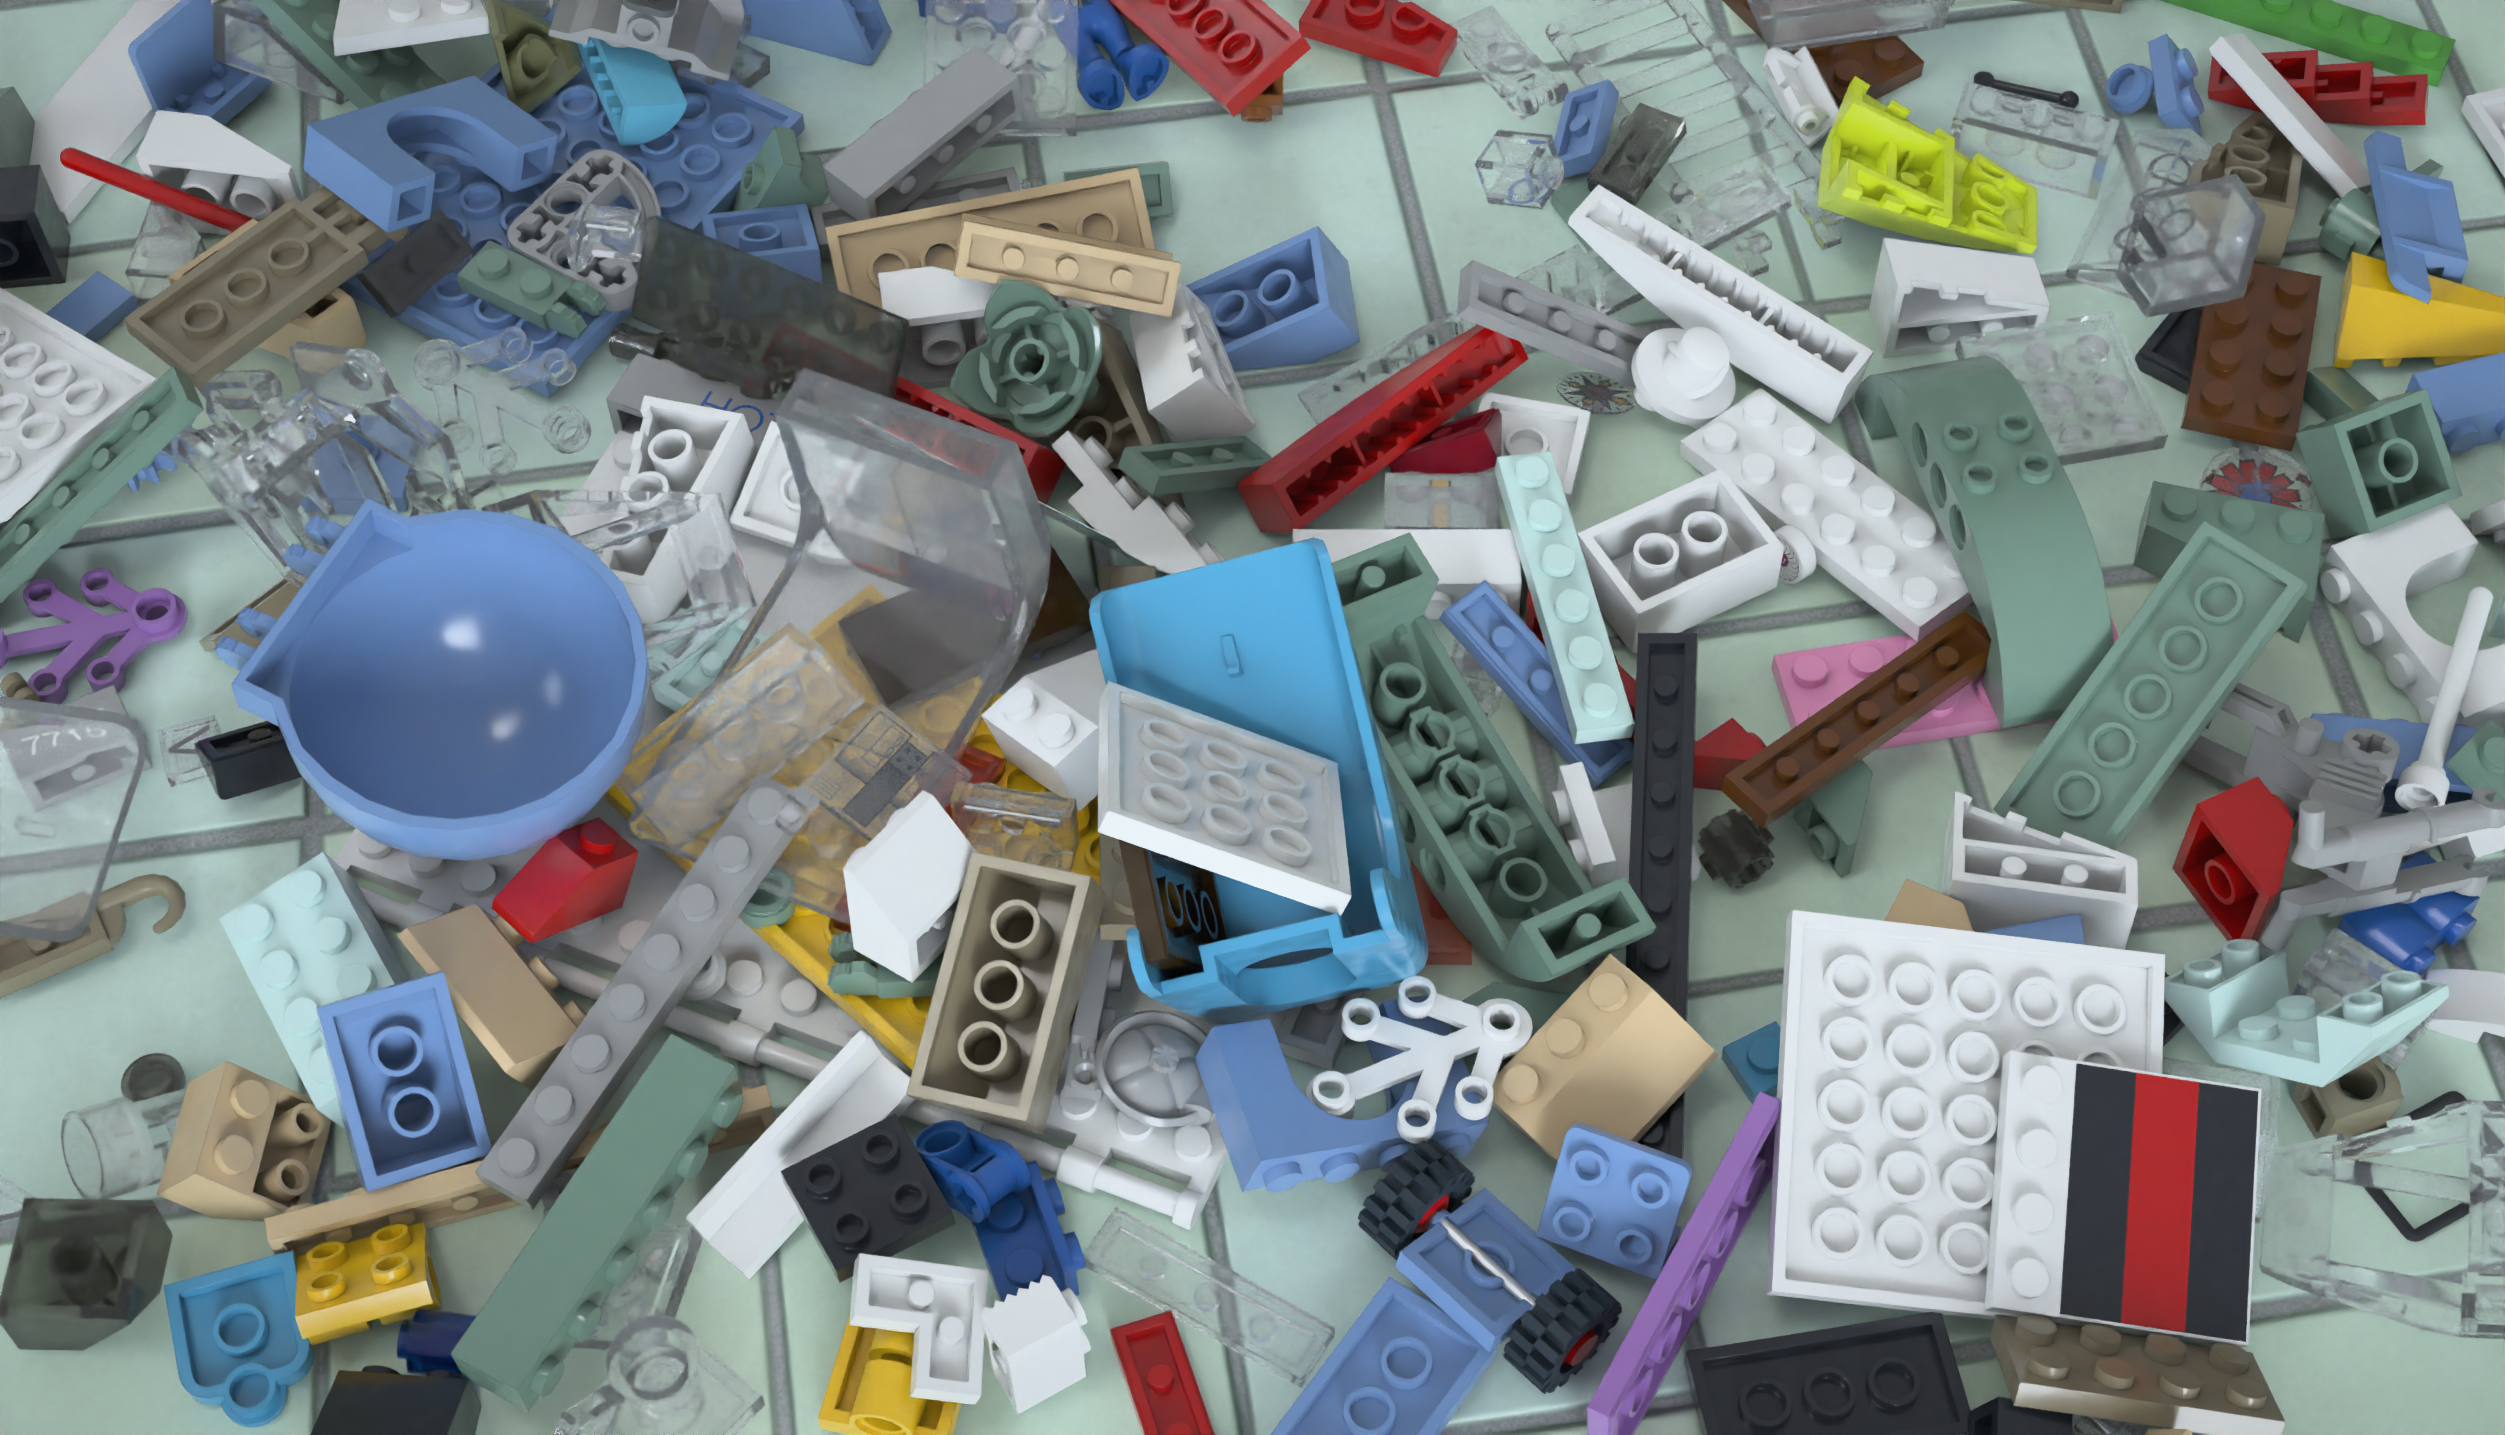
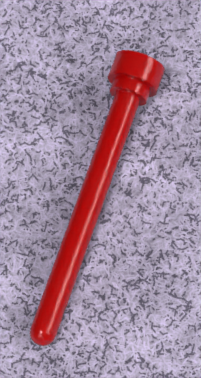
M65 148L60 154V161L66 168L230 232H234L253 219L250 216L76 148Z

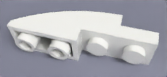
M1067 430L1051 445L1084 485L1068 499V502L1092 527L1113 539L1130 556L1149 566H1155L1157 570L1166 575L1226 561L1209 542L1201 546L1190 532L1196 524L1175 501H1172L1167 506L1152 496L1145 498L1127 477L1123 476L1118 480L1108 467L1114 461L1113 458L1092 436L1085 441Z

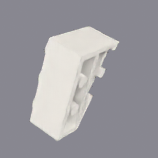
M1883 237L1869 307L1883 358L2041 342L2050 304L2034 258Z
M1183 282L1177 285L1171 318L1135 311L1128 316L1133 336L1131 343L1138 360L1148 412L1164 426L1168 436L1174 443L1238 437L1256 427L1208 307Z
M1955 791L1943 839L1942 894L1964 902L1974 932L1986 933L1992 929L2081 913L2085 945L2125 950L2138 908L2137 858L2067 832H2063L2061 839L2025 826L2027 817L2009 811L2006 818L1971 806L1973 797Z

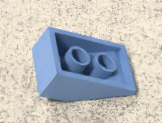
M1319 226L1186 285L1208 307L1234 371L1314 363L1360 342L1348 261Z
M443 971L316 1007L342 1120L359 1180L367 1192L487 1156L492 1147Z

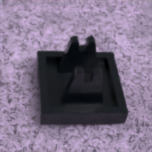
M896 1114L781 1170L782 1179L839 1283L853 1276L854 1262L860 1253L891 1257L955 1224L952 1209Z

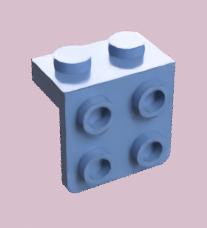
M181 0L134 39L128 48L129 57L155 114L157 110L193 113L209 116L225 125L273 83L267 68L230 50L210 0Z
M1575 1123L1565 1135L1536 1236L1657 1280L1677 1243L1681 1227L1676 1225L1692 1176V1168L1687 1161L1584 1123Z

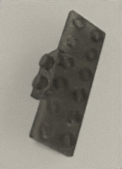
M661 216L648 217L631 315L640 322L680 338L681 342L677 360L698 368V374L703 378L713 381H727L739 386L740 393L749 398L769 400L773 397V394L797 389L868 421L871 420L854 407L886 423L890 422L909 329V321L906 318Z

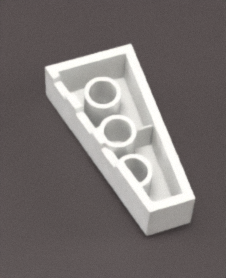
M644 395L640 409L643 416L640 431L634 432L630 447L633 455L629 474L628 476H623L619 489V495L622 500L618 516L612 517L601 560L623 583L642 624L667 629L669 626L668 621L678 610L741 494L758 451L744 414Z

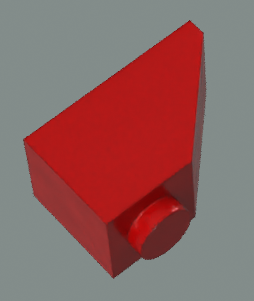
M599 817L568 828L549 839L494 898L491 908L531 944L622 908L639 851Z

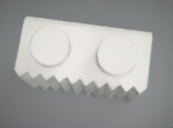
M1042 1275L1040 1283L1030 1281L1029 1288H1019L1016 1296L1007 1294L1005 1302L995 1300L993 1309L983 1308L981 1317L991 1371L1018 1414L1087 1376L1083 1355L1089 1352L1091 1348L1081 1327L1087 1323V1318L1079 1300L1070 1288L1060 1292L1052 1277Z

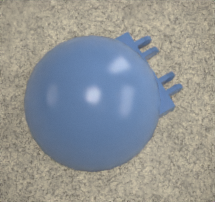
M368 498L346 528L318 515H313L307 522L303 530L309 536V539L329 550L325 556L309 548L306 549L297 543L296 545L292 543L284 553L282 558L288 564V567H291L293 571L298 572L300 575L303 574L308 580L279 619L246 606L238 615L235 622L238 623L241 630L261 641L257 649L229 636H223L213 650L226 664L240 671L231 683L238 707L279 726L300 775L336 816L378 843L419 857L462 861L511 855L555 837L588 814L623 773L643 728L650 684V670L641 619L623 583L594 551L555 527L511 513L463 509L406 517Z

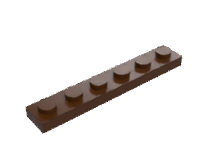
M1964 610L1725 775L1720 790L1762 829L1766 828L1984 674L1991 644V638L1987 629Z

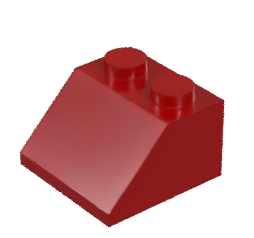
M2258 776L2197 803L2172 867L2227 941L2251 939L2258 942L2280 893L2294 824L2284 801L2279 796L2272 794Z

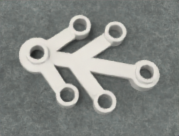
M1412 976L1405 979L1399 987L1398 1008L1401 1013L1411 1019H1423L1429 1016L1461 1029L1442 1036L1380 1016L1379 1008L1369 999H1352L1345 1004L1342 1011L1341 1028L1343 1033L1354 1041L1372 1040L1405 1052L1348 1075H1343L1337 1071L1322 1072L1309 1081L1305 1096L1320 1109L1337 1117L1352 1119L1356 1100L1421 1075L1412 1099L1402 1104L1399 1109L1397 1130L1400 1136L1410 1143L1426 1142L1435 1132L1436 1108L1454 1061L1478 1052L1471 1076L1463 1078L1456 1086L1454 1107L1460 1116L1469 1120H1479L1486 1117L1492 1108L1494 1097L1493 1084L1502 1060L1514 1057L1531 1039L1532 1020L1525 1008L1512 1000L1503 998L1490 999L1477 1007L1437 994L1435 985L1428 978ZM1417 992L1425 995L1427 1000L1416 1003L1410 1001L1406 996ZM1360 1014L1367 1016L1371 1022L1365 1025H1357L1350 1018ZM1503 1022L1512 1027L1507 1030H1499L1493 1027L1491 1023ZM1332 1089L1341 1092L1342 1095L1338 1098L1330 1099L1324 1097L1320 1092ZM1469 1092H1476L1482 1095L1485 1100L1481 1103L1473 1104L1466 1101L1463 1096ZM1418 1115L1425 1118L1428 1123L1422 1127H1414L1408 1124L1406 1119L1410 1116Z

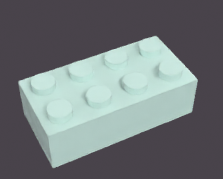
M322 852L219 920L316 1109L345 1129L316 1007L408 981L409 979L355 879L326 853Z

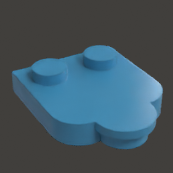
M293 1251L163 1285L178 1375L182 1386L194 1400L203 1405H221L226 1415L234 1423L243 1427H259L273 1421L286 1405L288 1386L302 1380L310 1371L315 1359V1347L311 1345L308 1338L302 1339L295 1318L297 1257Z

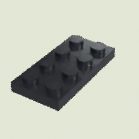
M1928 1312L1689 1350L1685 1354L1684 1364L1702 1435H1968V1416L1971 1410L1942 1313Z

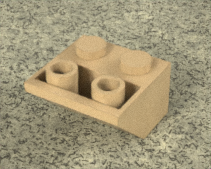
M225 1061L188 1082L156 1195L211 1218L264 1221V1218L283 1214L284 1211L292 1206L311 1203L332 1120L316 1109L310 1097L229 1061Z

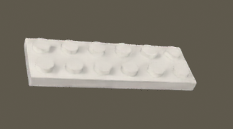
M1762 388L1757 389L1680 441L1681 458L1704 476L1723 468L1768 526L1777 530L1782 526L1792 525L1804 532L1815 549L1816 563L1917 642L1974 602L1937 520Z

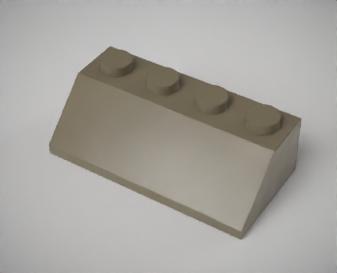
M972 851L907 1088V1096L982 1121L1044 1134L1106 897L1104 890L1091 876Z

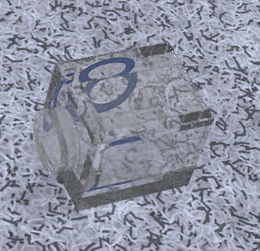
M1497 130L1474 163L1489 204L1543 209L1565 176L1564 165L1559 158L1553 137L1548 134Z

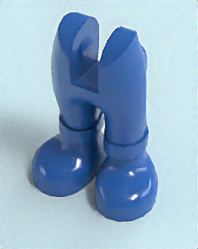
M1049 0V17L1053 30L1077 68L1079 74L1077 81L1078 91L1091 107L1101 110L1119 108L1124 101V85L1135 101L1147 98L1162 84L1169 69V60L1164 51L1156 44L1142 43L1136 45L1132 41L1122 17L1109 0H1081L1082 7L1074 9L1069 0ZM1096 44H1100L1104 48L1111 61L1105 59Z

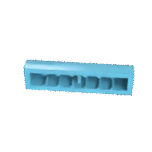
M593 37L589 38L587 45L576 43L620 146L638 145L652 141L668 132L681 119L687 107V100L668 60L662 59L652 52L632 47H613L606 44L603 40Z

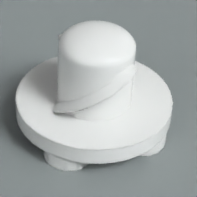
M1704 326L1692 327L1687 331L1680 328H1663L1650 333L1640 343L1632 358L1631 370L1636 385L1634 397L1637 403L1642 408L1656 411L1674 422L1690 425L1695 429L1701 428L1726 411L1733 402L1736 382L1733 370L1729 364L1731 355L1729 346L1718 332Z

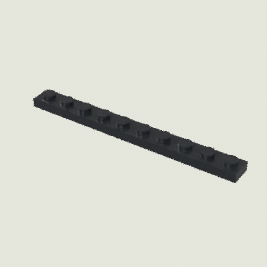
M1638 633L1629 884L1656 925V929L1652 934L1626 945V967L1654 989L1687 1022L1698 637L1697 633ZM1685 1091L1637 1143L1680 1159L1684 1158Z

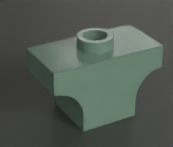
M775 125L754 161L748 163L743 170L733 204L734 210L740 211L806 203L811 218L810 207L823 205L829 196L821 157L799 151L794 130Z

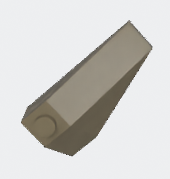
M2255 111L2232 131L2230 140L2226 144L2218 142L2212 147L2210 156L2206 161L2199 158L2192 164L2186 197L2225 255L2236 257L2239 260L2279 267L2297 208L2303 156L2265 113Z

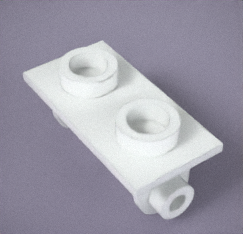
M1803 46L1794 55L1780 47H1774L1764 55L1763 70L1769 76L1766 79L1801 148L1806 152L1830 132L1839 107L1806 46Z

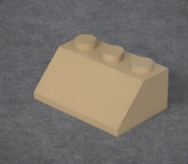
M478 904L467 906L404 929L397 937L427 975L439 971L444 972L454 1009L506 1074L533 1091L587 1013L574 1000L565 1005L554 992V989L561 984L555 973L538 955L529 961L518 947L525 938L500 915L493 917Z
M1609 954L1497 1074L1493 1084L1494 1097L1492 1104L1512 1125L1557 1164L1565 1135L1575 1123H1584L1637 1143L1718 1054L1654 989L1612 954Z

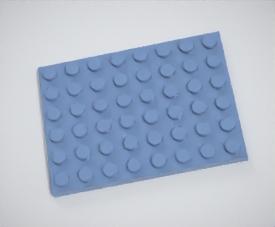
M557 5L542 19L552 23ZM579 52L583 69L529 114L558 134L551 180L510 192L476 166L463 159L435 152L408 153L436 173L430 219L408 226V233L401 241L395 242L390 238L367 255L369 264L338 287L346 294L550 398L704 236L701 215L727 212L733 206L745 166L754 161L774 126L793 129L797 138L805 130L803 114L729 79L726 81L690 72L692 62L680 59L675 61L668 60L687 100L684 114L677 124L662 136L638 145L620 146ZM497 62L480 80L508 99L499 62ZM597 149L614 151L634 164L652 185L658 198L665 228V250L660 269L645 294L629 309L619 312L604 310L599 316L596 315L594 317V315H590L588 312L584 313L568 305L567 307L577 311L587 324L586 331L579 339H574L549 327L545 330L460 288L457 274L489 240L511 250L507 232L512 222L586 153ZM621 194L580 235L629 260L638 241L640 218L633 205ZM565 202L557 206L554 211L560 214H569L578 210L581 204ZM573 256L564 260L560 266L566 269H576L584 265L587 259L581 256ZM604 282V283H605V287H608V286L610 285V284Z

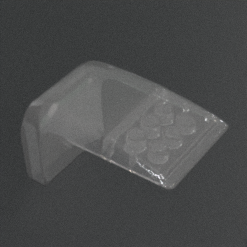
M803 368L774 414L800 496L801 514L799 529L792 552L782 572L628 819L626 830L630 836L639 841L695 863L757 774L761 773L809 797L813 810L779 859L773 864L770 872L757 885V888L839 922L850 924L843 868L856 849L862 846L865 847L886 827L889 818L896 810L888 804L866 830L844 815L842 811L865 786L833 761L880 712L912 737L908 742L910 746L927 759L932 754H935L945 762L944 764L933 755L894 798L895 801L899 796L896 805L901 800L899 807L903 802V807H905L907 803L909 804L912 801L904 793L915 782V777L920 772L923 773L926 765L934 760L942 765L944 769L934 762V766L928 773L925 772V776L919 783L916 782L906 794L914 799L922 790L927 792L941 777L938 783L928 792L938 800L954 774V771L949 766L954 770L958 767L984 721L981 715L993 705L1036 624L1048 588L1051 546L1049 528L1017 442ZM854 648L889 670L910 688L913 693L886 705ZM879 714L842 754L840 761L844 756L843 763L848 758L846 765L851 761L848 769L854 763L851 771L857 765L854 773L859 767L858 774L863 769L861 776L865 773L864 780L868 775L867 782L871 776L873 778L910 737ZM892 727L905 737L903 739L904 742L897 750L894 749L893 751L895 752L888 760L885 759L874 771L863 763L861 759ZM891 729L868 753L863 761L872 768H875L884 759L885 753L890 748L893 749L894 747L892 746L899 738L902 739L903 737ZM899 740L895 747L897 748L902 741ZM890 750L885 757L887 758L892 751ZM930 763L925 770L928 771L932 764ZM821 774L842 789L830 803L809 788ZM920 774L916 780L918 781L923 774ZM823 776L820 777L835 790H840ZM820 779L817 780L832 793H837ZM815 782V785L819 787L821 790H823L825 793H827L830 797L834 796L825 788H823L820 784ZM814 785L812 786L814 790L820 793L827 800L831 799L818 788H816Z

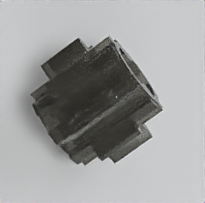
M1731 809L1725 814L1717 815L1699 832L1701 839L1698 840V843L1704 851L1699 860L1713 881L1722 877L1730 888L1733 885L1736 889L1744 888L1746 884L1759 880L1761 875L1771 869L1774 864L1771 859L1775 856L1768 845L1775 838L1767 827L1762 829L1753 819L1750 820L1742 810L1738 813L1736 809Z

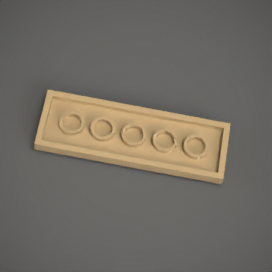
M1138 168L825 227L847 335L885 328L878 273L929 266L951 271L955 270L953 262L963 212L1156 250Z

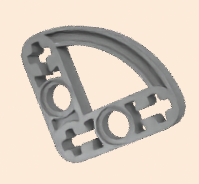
M597 149L583 155L512 222L507 232L511 251L550 268L574 282L580 280L587 283L590 287L593 286L594 289L602 293L607 302L605 310L610 312L629 309L638 302L654 281L660 269L665 250V228L658 198L652 185L634 164L620 154L608 149ZM621 194L633 205L640 218L638 241L629 260L580 235ZM565 202L581 204L578 210L569 214H560L554 211L557 206ZM573 256H581L587 259L584 265L576 269H566L560 266L564 260ZM604 282H606V283H608V284H610V285H609L608 287H605V283H604Z

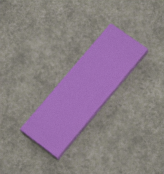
M1761 1091L1758 1093L1587 1406L1588 1435H1634L1772 1179L1775 1124L1781 1109L1779 1099Z

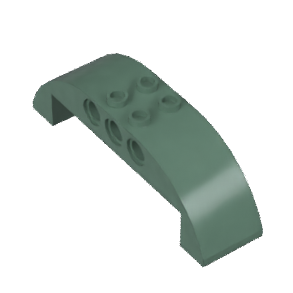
M1987 355L1869 375L1859 385L1855 393L1854 402L1871 439L1898 435L1988 631L1991 644L1982 686L2001 728L2005 729L2060 718L2113 646L2114 639L2102 569L2087 520L2073 486L2024 389L2009 369L1999 360Z
M1408 532L1333 562V571L1384 753L1406 851L1429 889L1460 932L1480 953L1499 968L1519 979L1533 982H1545L1555 979L1652 934L1656 929V925L1625 876L1596 889L1592 887L1427 621L1424 614L1439 578L1411 533Z

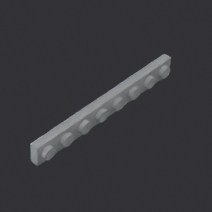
M761 773L757 774L477 1168L475 1173L481 1182L532 1210L536 1207L813 810L809 797Z

